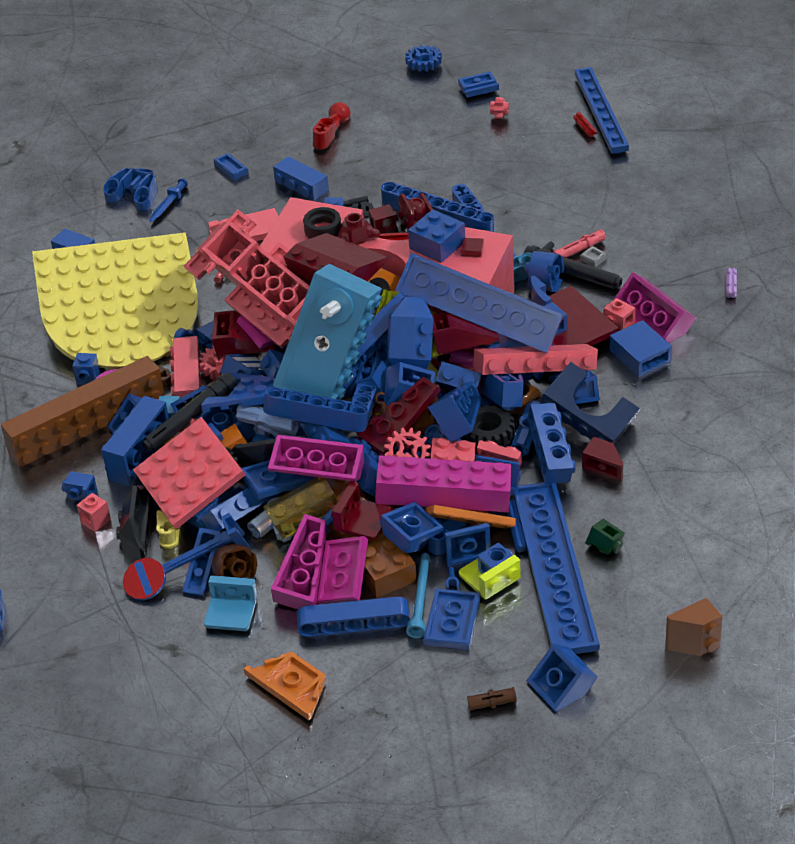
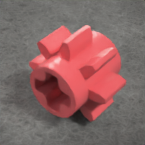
M496 97L495 101H491L490 114L494 115L495 119H503L504 115H508L509 102H505L504 97Z

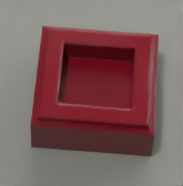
M464 238L461 256L482 257L484 239Z

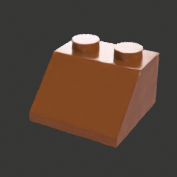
M707 598L668 615L666 621V649L697 656L715 651L720 647L723 615Z

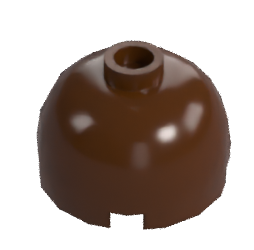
M241 544L223 546L213 557V575L250 579L251 576H255L257 571V557L249 548Z

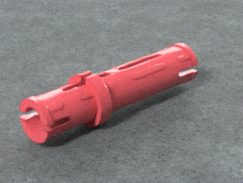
M599 229L592 234L583 235L581 239L552 253L568 258L582 250L589 249L597 243L605 241L606 235L602 229Z

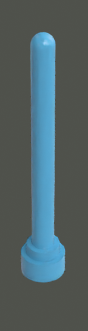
M423 553L420 558L413 618L407 623L406 630L408 636L416 639L424 636L426 628L422 620L430 558L428 553Z

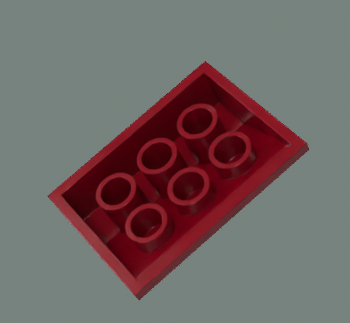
M328 233L296 243L283 256L287 268L297 277L310 283L314 273L328 264L368 282L389 260L385 255Z

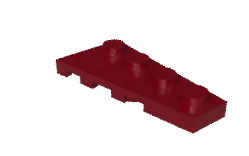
M422 377L402 394L403 397L398 402H392L387 406L388 410L370 420L371 424L366 427L365 431L356 432V434L385 454L388 451L384 450L383 447L385 444H389L386 441L387 438H393L392 433L394 431L400 434L401 428H404L407 432L441 389L425 377Z

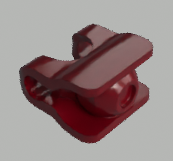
M420 193L418 198H411L407 200L405 194L399 195L398 204L400 210L398 218L403 226L407 225L408 232V229L433 208L424 193Z

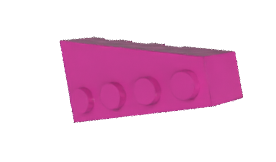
M304 514L271 587L273 602L295 609L317 605L327 538L325 520Z

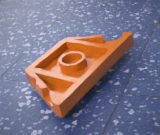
M293 652L282 654L278 658L264 660V665L251 668L250 665L244 668V674L307 720L312 718L326 682L324 673Z

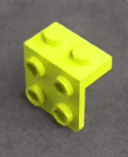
M513 555L484 574H481L478 571L477 558L461 568L459 576L486 600L521 578L520 559Z

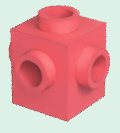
M618 298L607 304L603 310L604 315L619 327V331L635 323V307Z

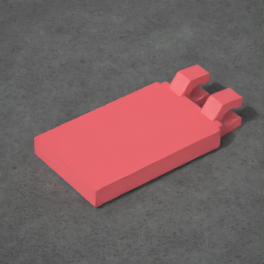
M275 208L245 214L257 224L249 232L250 237L255 241L265 239L278 218ZM229 218L208 222L209 234L211 235L222 222H226Z

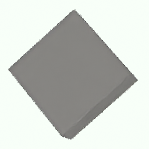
M593 246L580 255V261L593 267H597L607 259V253Z

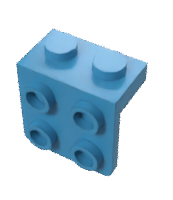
M210 576L208 583L211 599L204 620L205 627L247 631L250 627L257 601L255 579Z

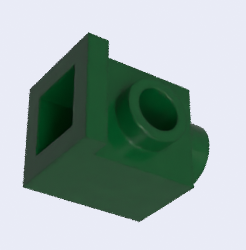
M603 518L591 527L585 544L588 546L593 544L606 554L612 551L618 553L623 546L622 539L625 532Z

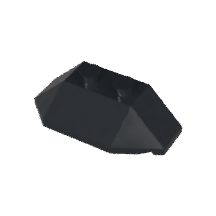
M296 436L301 438H308V436ZM276 439L235 444L231 451L235 453L234 457L238 459L236 461L237 464L243 468L270 460Z
M132 486L123 501L122 511L118 512L120 526L116 528L117 540H121L122 549L137 560L147 558L154 502L153 497L145 486Z

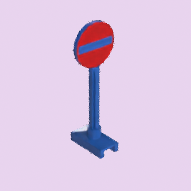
M228 513L221 517L226 531L220 533L218 537L164 564L153 558L136 560L124 573V590L135 600L144 601L151 599L160 593L164 587L166 574L188 562L232 542L251 549L242 537L245 535L244 531Z

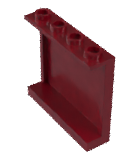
M567 287L549 296L552 298V302L567 314V330L554 337L552 342L554 345L588 344L593 346L603 340L610 344V335L619 331V327L574 287Z

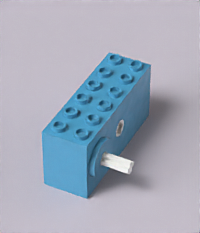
M331 264L315 272L273 386L342 400L346 389H344L345 383L349 382L353 374L351 370L352 365L358 361L360 352H358L359 347L364 344L367 338L365 333L367 326L370 327L374 320V308H377L381 302L382 296H380L382 288Z

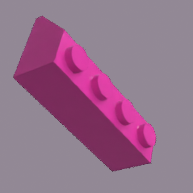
M634 272L631 273L614 298V300L618 298L635 307L634 324L643 320L668 343L685 335L696 320L695 316L654 284Z
M277 435L268 471L356 482L361 477L364 465L363 445Z

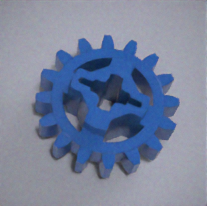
M414 46L413 50L409 49L405 53V62L408 68L412 67L413 71L417 69L419 72L422 70L427 72L428 69L434 70V67H439V64L442 63V52H440L439 48L435 49V46Z

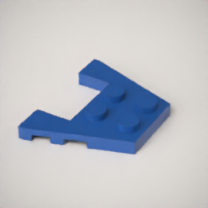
M227 372L234 376L238 385L228 397H207L201 404L202 412H211V407L221 406V410L229 409L233 404L240 403L242 407L264 404L265 390L275 387L273 386L275 378Z

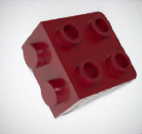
M350 481L347 488L342 490L337 504H334L331 509L334 530L359 537L365 536L367 539L375 540L382 530L380 524L381 515L392 510L389 506L360 499L359 483Z

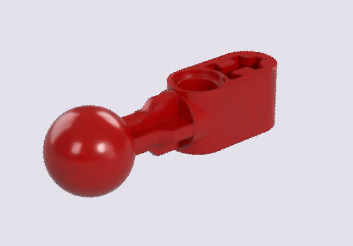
M343 102L332 104L328 111L329 118L320 119L314 126V148L325 149L334 140L335 131L340 123H344L350 118L351 111L348 105Z

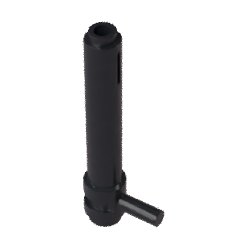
M550 241L542 249L535 245L527 246L524 253H533V251L551 253L555 245ZM563 257L564 274L613 290L619 289L622 285L623 279L618 274Z
M230 373L222 374L217 378L216 382H211L205 391L144 437L142 444L149 452L155 451L186 427L191 419H196L203 413L201 404L207 397H226L227 394H231L238 385L234 376Z

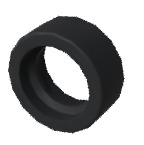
M319 207L308 211L303 219L305 235L309 239L325 233L338 237L341 227L339 212L329 207ZM321 222L331 223L330 225L323 227L314 226L315 224Z

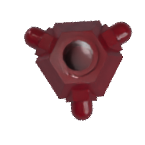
M358 213L348 214L344 218L338 233L339 238L354 244L366 242L370 237L378 238L380 236V231L374 229Z

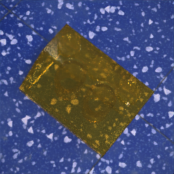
M316 477L263 506L283 540L297 532L304 514L321 518L338 501L326 479Z

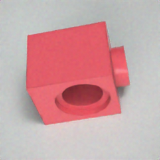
M93 493L76 505L81 524L95 533L111 521L107 502Z

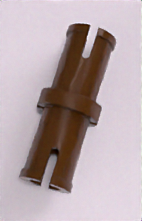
M511 687L498 691L491 689L488 690V693L467 696L469 710L472 711L486 707L493 709L496 708V705L517 702L515 688Z

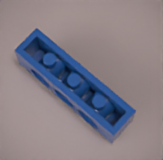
M555 403L530 404L527 420L544 482H570L572 473H575L576 465L575 461L571 460V447L566 442V430L561 425L560 411H557Z

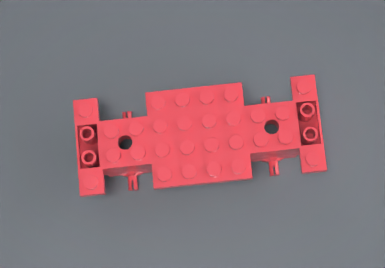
M237 210L226 222H222L196 249L197 252L184 265V268L198 280L206 273L210 275L214 269L222 273L237 286L224 299L225 302L283 349L291 338L311 283L297 277L287 268L283 256L289 249L280 242L269 253L261 248L249 235V232L257 224L240 210Z

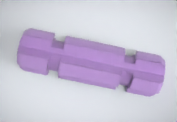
M730 267L726 270V296L728 298H735L737 296V270Z

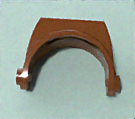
M523 383V390L527 394L522 398V407H514V410H506V412L523 414L527 403L540 399L541 392L529 383Z

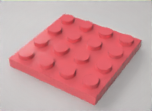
M202 417L133 469L176 529L246 475Z

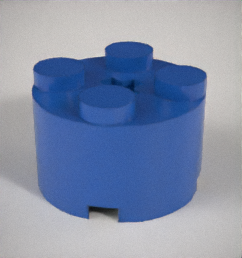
M533 251L530 262H527L525 265V273L528 274L527 288L531 290V276L534 275L546 285L547 292H557L562 283V279H559L560 273H564L563 257L557 253Z

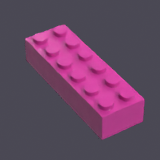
M391 455L379 456L375 504L405 506L416 502L420 507L438 505L466 510L509 512L511 464L395 457Z

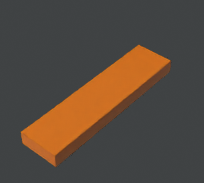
M438 505L426 507L425 510L435 518L472 524L488 523L490 527L503 529L514 527L516 518Z

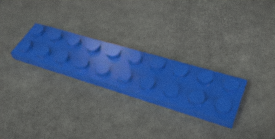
M541 482L519 485L515 488L513 497L516 501L550 645L557 644L569 647L575 654L600 651V643L556 483Z

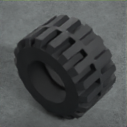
M496 405L479 406L473 431L462 436V440L475 443L476 455H478L477 446L479 440L484 442L489 440L502 447H511L515 436L514 418L511 417L509 411L506 412L502 407L498 408Z

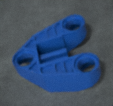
M124 168L110 176L104 184L105 200L116 202L131 190V193L134 194L136 209L140 211L148 210L151 208L158 191L154 171L140 168Z

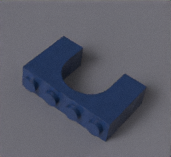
M570 362L543 393L539 404L555 403L557 411L561 413V421L570 425L590 440L596 437L615 444L633 423L640 408L622 397L614 408L605 415L593 416L583 412L576 405L573 396L583 386L588 373Z

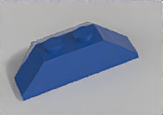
M404 296L389 315L387 359L391 366L402 362L427 369L431 362L434 318L424 298Z
M349 438L351 444L363 445L364 465L361 477L356 482L359 483L364 492L376 497L379 455L371 450L372 446L367 441Z

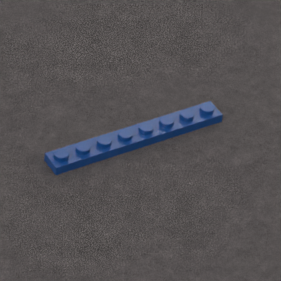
M592 67L575 69V77L611 154L629 151V144Z

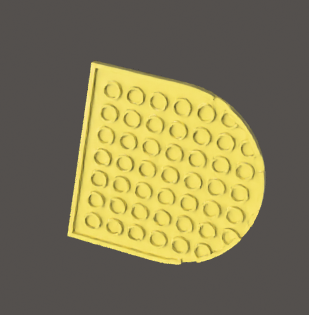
M186 232L32 251L43 327L47 336L55 343V347L72 360H75L77 353L97 354L98 366L105 368L106 371L120 369L146 356H149L154 362L164 356H170V347H173V338L179 328L190 329L191 331L194 328L193 325L198 315V295L194 276L184 268V265L191 259Z

